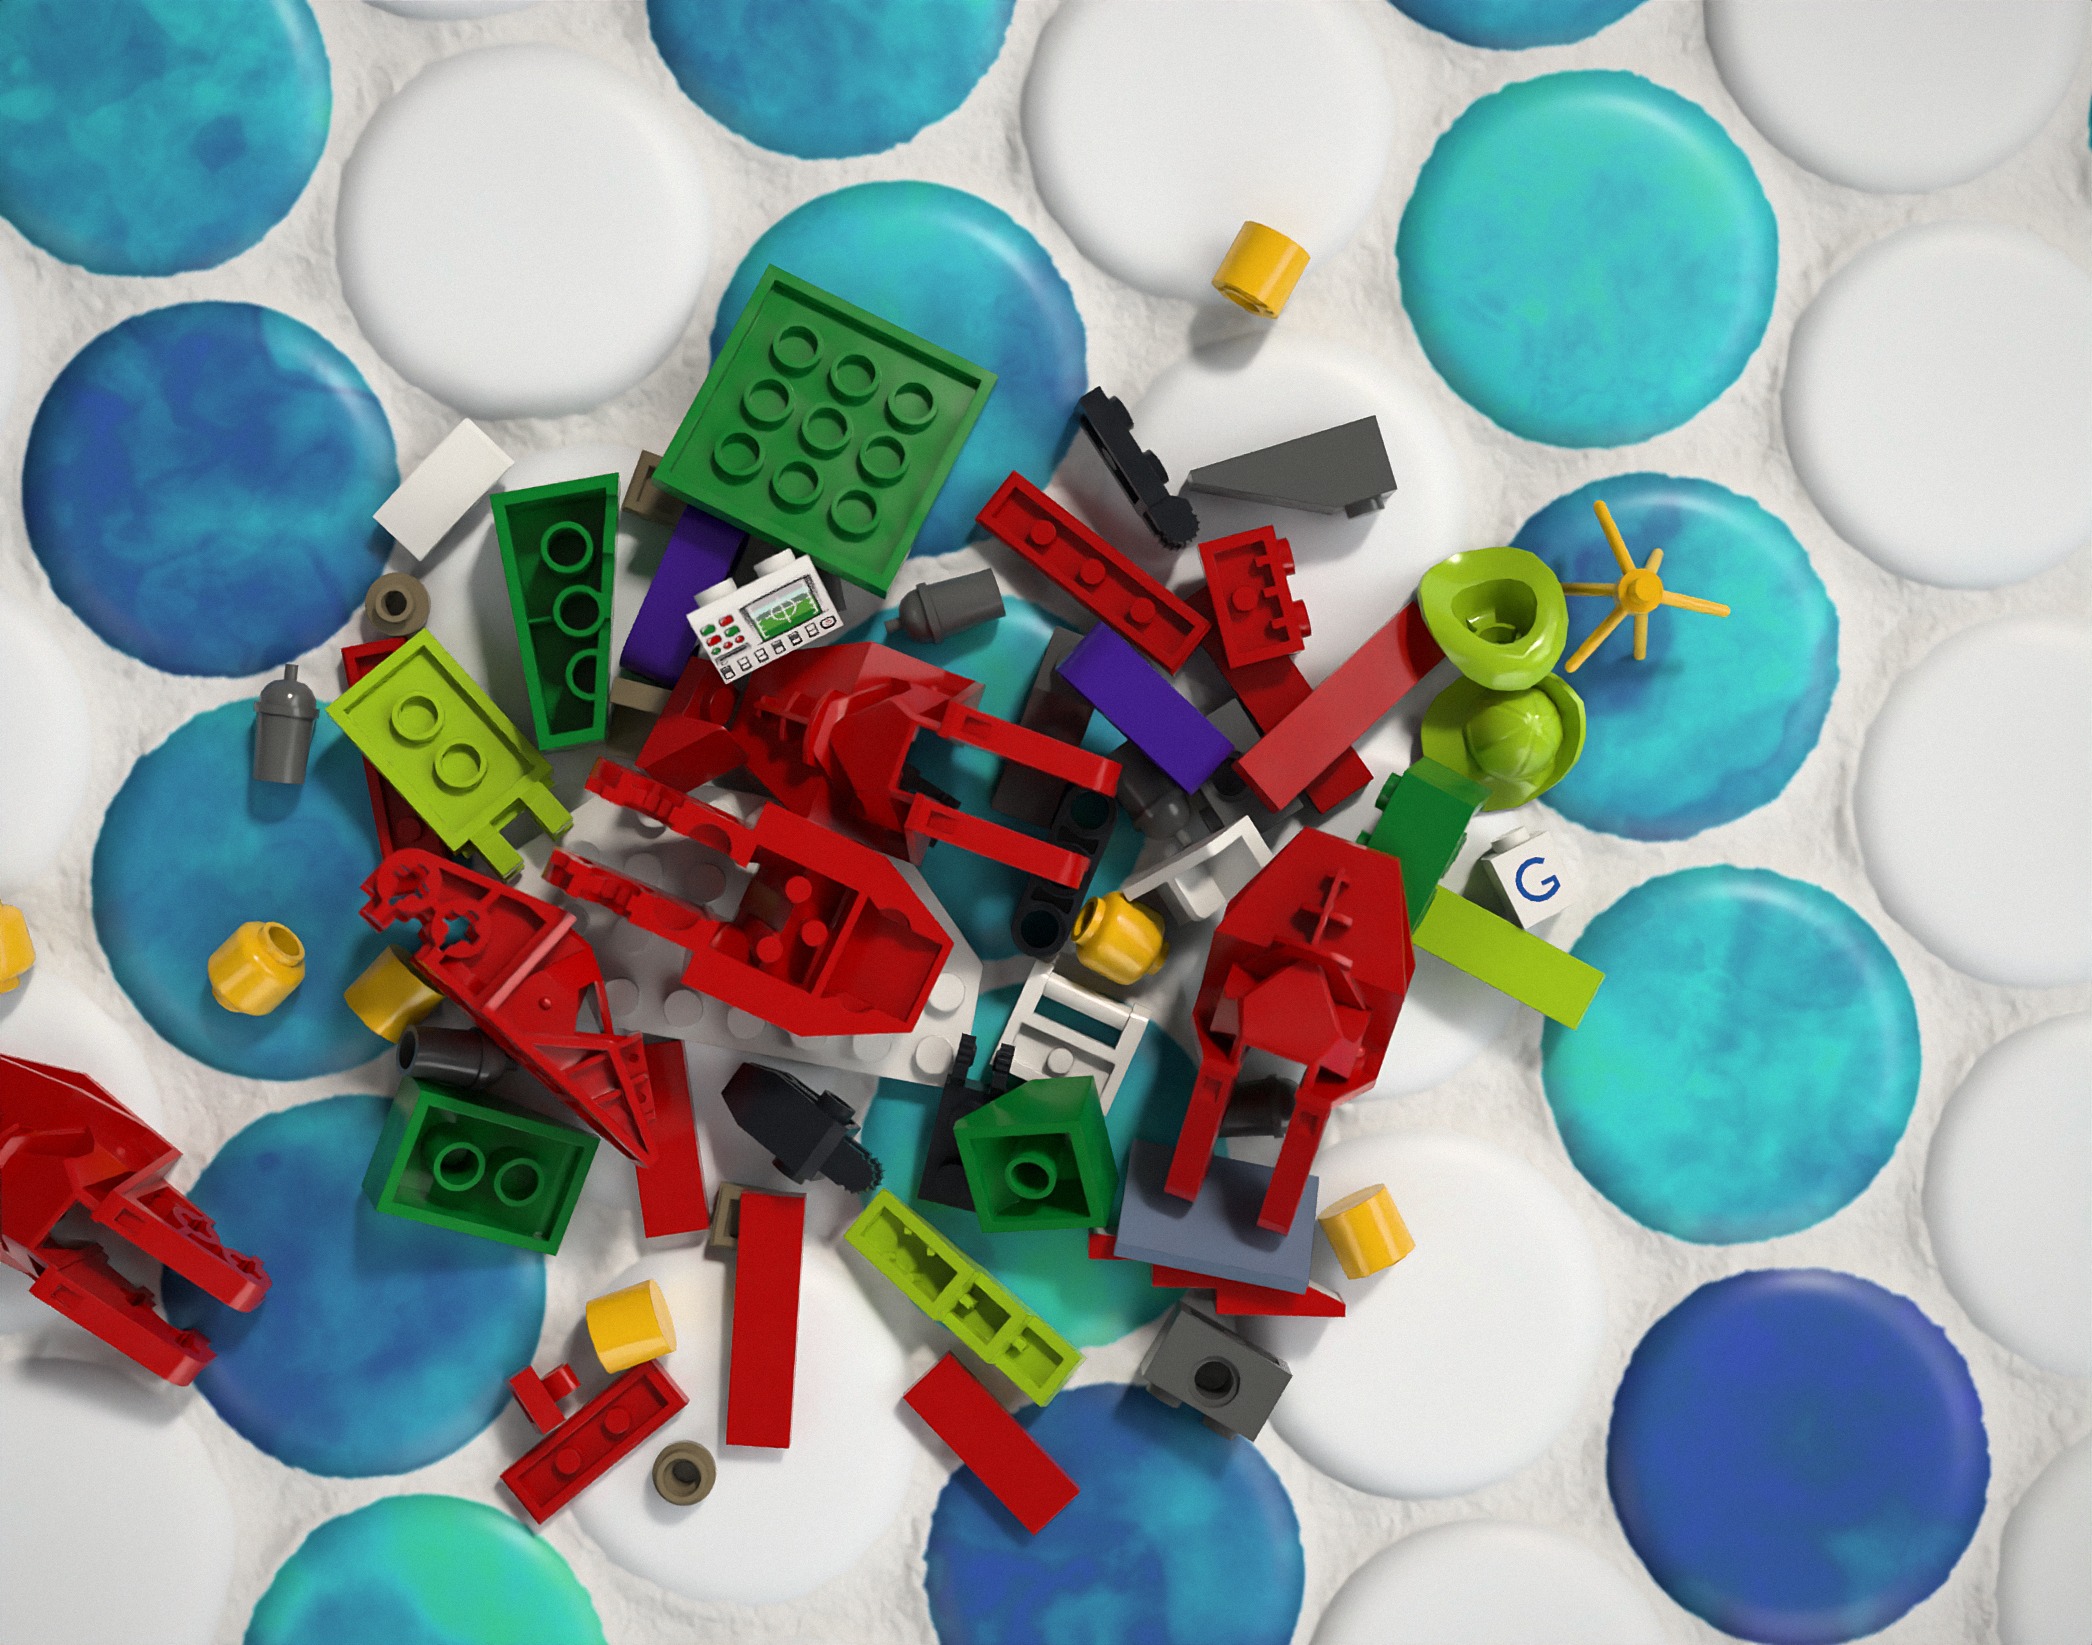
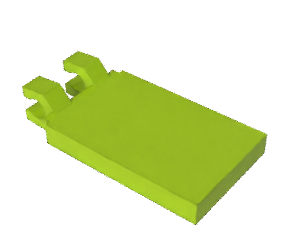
M425 627L325 708L328 717L455 856L462 853L468 859L477 852L505 885L524 870L525 865L523 864V858L499 833L525 810L554 843L574 826L572 823L573 817L549 791L556 785L550 778L554 774V768Z

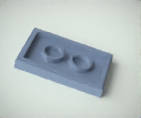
M1138 1139L1132 1140L1114 1245V1256L1305 1294L1310 1278L1319 1186L1318 1176H1308L1288 1237L1256 1226L1275 1169L1274 1167L1214 1155L1201 1192L1196 1202L1193 1203L1164 1192L1176 1147Z

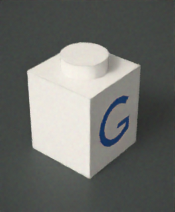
M1525 825L1518 827L1492 840L1490 843L1495 852L1480 859L1512 924L1521 929H1526L1582 901L1548 831H1535L1529 834Z

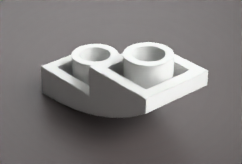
M466 418L416 468L372 517L421 561L435 549L464 515L484 498L515 462L469 418Z

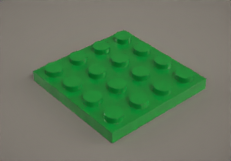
M769 263L653 473L652 486L784 551L790 548L793 555L798 558L808 554L813 565L885 600L997 385L999 376Z

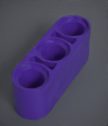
M690 504L686 506L627 637L619 661L621 668L674 690L690 657H698L703 647L686 616L699 608L694 596L731 577L733 579L751 534Z
M1100 620L1055 668V671L1077 693L1189 796H1192L1235 749L1234 745L1120 636Z

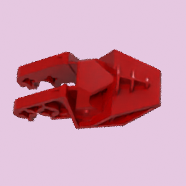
M873 641L793 650L753 670L731 730L733 737L750 754L749 760L743 764L787 810L862 842L872 850L921 867L931 837L1075 889L1079 888L1085 871L1088 872L1091 859L944 806V803L916 792V795L899 790L898 787L903 773L900 771L911 741L915 742L921 726L937 733L938 736L954 746L964 749V746L977 749L1114 798L1117 792L1118 785L1116 784L1123 766L1104 757L978 711L986 688L985 684L943 670Z
M600 756L597 757L584 784V789L620 807L624 806L644 814L682 836H688L734 859L736 864L746 868L748 863H758V866L732 920L715 913L712 907L704 903L700 906L558 846L554 847L541 874L542 879L564 890L566 894L577 899L580 897L590 902L599 903L626 918L627 922L685 947L680 977L681 983L800 1037L913 1032L955 943L887 856L870 849L862 842L799 816L766 800L743 820Z
M1305 826L1228 902L1222 922L1214 930L1202 984L1189 1021L1201 1066L1165 1184V1193L1193 1203L1196 1202L1208 1174L1215 1153L1213 1150L1231 1105L1243 1063L1252 1047L1307 1066L1294 1096V1099H1297L1256 1225L1288 1237L1331 1110L1374 1088L1416 967L1399 857Z
M407 848L398 850L388 856L359 887L371 899L357 914L378 934L385 930L396 918L404 924L412 918L417 919L422 925L417 936L423 944L408 961L463 1010V1014L487 1034L555 1098L634 1165L649 1169L660 1157V1154L649 1126L657 1123V1117L642 1040L643 1035L640 1030L624 1036L614 1035L604 981L592 947L571 928L577 918L569 911L425 850ZM410 872L417 875L420 882L416 885L415 891L421 898L419 899L416 895L410 894L403 900L399 899L391 906L388 900L395 894L393 890L399 883L392 873L401 878L406 877ZM459 917L465 919L468 926L463 934L469 943L461 940L456 944L449 945L446 949L440 950L439 947L445 941L444 936L450 929L443 919L449 922ZM585 997L600 1034L576 1031L577 1013ZM632 1053L637 1055L635 1063L629 1061V1056ZM640 1093L645 1097L642 1103H639L637 1095Z
M0 1053V1262L31 1277L35 1283L28 1291L39 1300L164 1380L181 1387L188 1386L200 1371L208 1367L218 1356L207 1347L211 1341L196 1328L190 1331L186 1328L180 1330L161 1319L153 1310L157 1304L152 1299L156 1295L144 1285L136 1288L107 1264L109 1256L103 1252L104 1248L99 1243L92 1244L81 1250L65 1249L50 1236L52 1234L49 1232L55 1223L62 1221L66 1216V1212L73 1209L80 1201L93 1212L90 1218L96 1223L102 1222L209 1294L241 1312H251L259 1307L266 1298L265 1293L272 1286L270 1277L262 1268L264 1262L256 1255L249 1258L237 1250L225 1248L220 1243L219 1235L212 1228L216 1222L163 1179L183 1153L87 1073Z

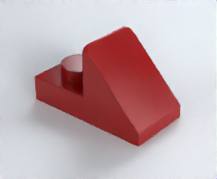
M694 656L690 657L634 764V767L642 775L685 794L740 766L750 758L747 750L723 727L732 715L740 692L731 682L727 684L724 682L711 660Z

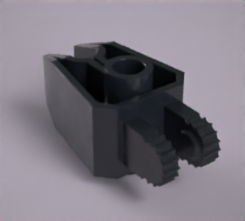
M743 1062L722 1090L721 1095L737 1125L775 1155L772 1164L792 1181L803 1185L806 1179L816 1181L828 1177L838 1186L843 1185L845 1187L844 1191L849 1190L851 1194L855 1192L862 1194L863 1191L868 1193L871 1189L876 1190V1186L882 1185L881 1180L885 1178L883 1177V1172L885 1171L882 1169L883 1163H879L878 1158H873L869 1150L854 1140L861 1129L852 1119L856 1111L834 1093L825 1089L819 1095L792 1074L753 1062Z

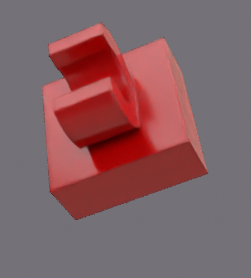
M562 1363L540 1379L532 1366H523L503 1379L506 1387L535 1432L545 1435L566 1420L555 1402L581 1385L568 1363L565 1365Z

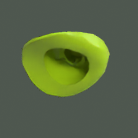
M1490 547L1460 552L1431 567L1422 575L1418 583L1417 598L1421 617L1431 636L1447 658L1469 679L1480 685L1494 690L1514 691L1528 689L1552 671L1566 646L1569 618L1562 587L1556 574L1532 552L1511 547Z
M1549 672L1542 680L1530 688L1514 691L1494 690L1480 685L1469 679L1466 675H1463L1441 691L1428 707L1421 728L1423 755L1492 790L1493 792L1483 811L1489 812L1516 808L1537 798L1562 781L1578 762L1586 738V715L1584 702L1561 677L1552 672Z

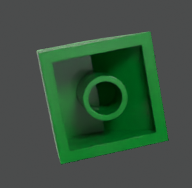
M1094 1075L1032 1079L956 1121L953 1130L982 1233L1106 1227L1119 1183V1176Z

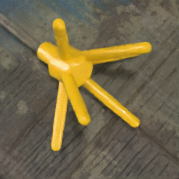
M1602 500L1594 502V512L1623 574L1615 583H1560L1564 595L1612 597L1616 606L1565 663L1564 667L1567 672H1575L1627 615L1634 616L1633 656L1636 660H1643L1646 656L1648 612L1654 610L1659 604L1719 617H1727L1730 614V608L1727 605L1663 590V584L1656 575L1664 556L1663 551L1659 548L1652 550L1644 568L1636 569L1606 504Z

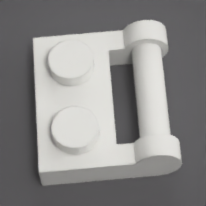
M1036 958L989 1064L993 1065L996 1051L1000 1050L1001 1044L1004 1043L1016 1046L1009 1073L1026 1081L1094 1075L1103 1115L1106 1116L1153 1010L1136 1002L1131 1008L1052 972L1054 965ZM1041 995L1121 1030L1115 1047L1113 1048L1035 1013L1034 1010Z

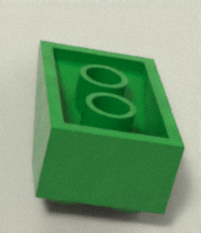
M403 1076L361 1186L377 1212L556 1256L601 1139L596 1134L483 1090L476 1092L465 1091L456 1085Z

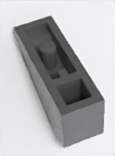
M1376 415L1191 470L1187 477L1190 491L1327 515L1345 510L1348 520L1361 518L1384 510L1383 499L1390 497L1398 489Z
M1056 626L1020 726L1080 748L1094 707L1077 693L1055 671V668L1085 636ZM1007 761L990 809L1050 830L1067 781Z

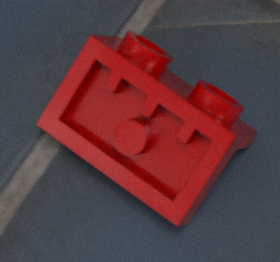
M1273 525L1197 544L1196 548L1228 670L1286 655H1296L1305 650L1302 638L1312 636L1311 625L1304 601L1302 599L1293 601L1287 576L1295 575V565L1286 537L1276 539Z

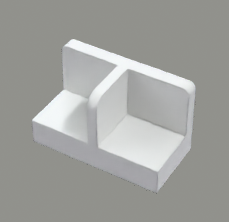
M1246 815L1160 862L1123 889L1122 892L1128 902L1156 888L1180 927L1191 920L1199 922L1207 918L1226 902L1230 901L1274 856L1249 816Z

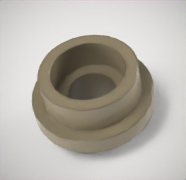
M396 572L381 576L371 585L366 595L365 609L369 621L380 632L395 637L408 636L417 632L426 623L431 610V600L427 589L418 579L405 573ZM401 592L406 598V608L400 615L392 616L387 610V600L392 594Z
M689 1440L676 1441L666 1446L657 1456L652 1470V1479L657 1492L666 1501L679 1506H689L702 1501L711 1492L717 1476L716 1463L709 1450L703 1445ZM679 1462H689L695 1467L697 1476L692 1481H682L676 1476L674 1466Z

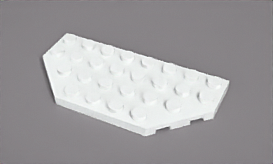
M701 785L686 793L743 820L766 800L785 808L777 798L708 785ZM596 795L570 813L573 817L572 823L574 826L555 843L545 832H542L516 850L524 860L525 869L506 885L569 911L577 918L571 928L592 947L604 981L614 1028L631 1031L640 1030L642 1033L942 1088H944L948 1073L952 1074L962 1033L968 1035L972 1033L984 964L914 864L878 852L888 857L955 944L913 1032L800 1037L681 983L680 977L685 947L627 922L626 918L599 903L590 902L580 897L578 899L566 894L564 890L541 878V874L554 847L558 846L700 906L704 903L712 907L715 913L732 920L758 863H748L746 868L741 867L728 855L688 836H682L644 814L624 806L620 807L600 798L599 795ZM491 868L482 874L505 884ZM585 997L577 1013V1021L596 1024Z

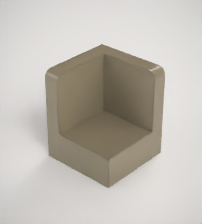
M615 677L609 702L616 703L617 706L606 745L607 753L636 761L673 691Z

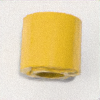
M1245 221L1211 283L1226 299L1238 304L1247 312L1259 317L1277 319L1311 257L1300 245L1280 232L1257 222Z
M390 943L350 985L343 996L349 1007L363 1020L367 1027L377 1035H381L398 1045L399 1038L405 1027L410 1024L419 1025L446 995L408 961L412 956L410 952L397 944Z
M1384 1183L1372 1185L1354 1192L1330 1205L1317 1216L1349 1280L1369 1277L1386 1267L1395 1265L1405 1258L1416 1246Z
M653 1278L586 1302L588 1334L593 1341L599 1361L608 1373L612 1374L676 1351L677 1341L673 1321L663 1293Z

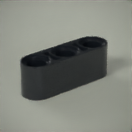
M1076 785L1064 797L1045 842L1089 858L1092 861L1088 872L1085 871L1078 889L1057 887L1049 879L1031 874L1014 914L1011 926L1014 943L1027 956L1039 959L1050 957L1060 951L1067 941L1117 823L1119 807L1116 797L1111 798L1098 794L1107 803L1108 814L1101 826L1090 830L1083 829L1075 823L1071 815V807L1078 795L1092 791ZM1032 911H1047L1058 922V934L1047 945H1032L1022 935V921Z

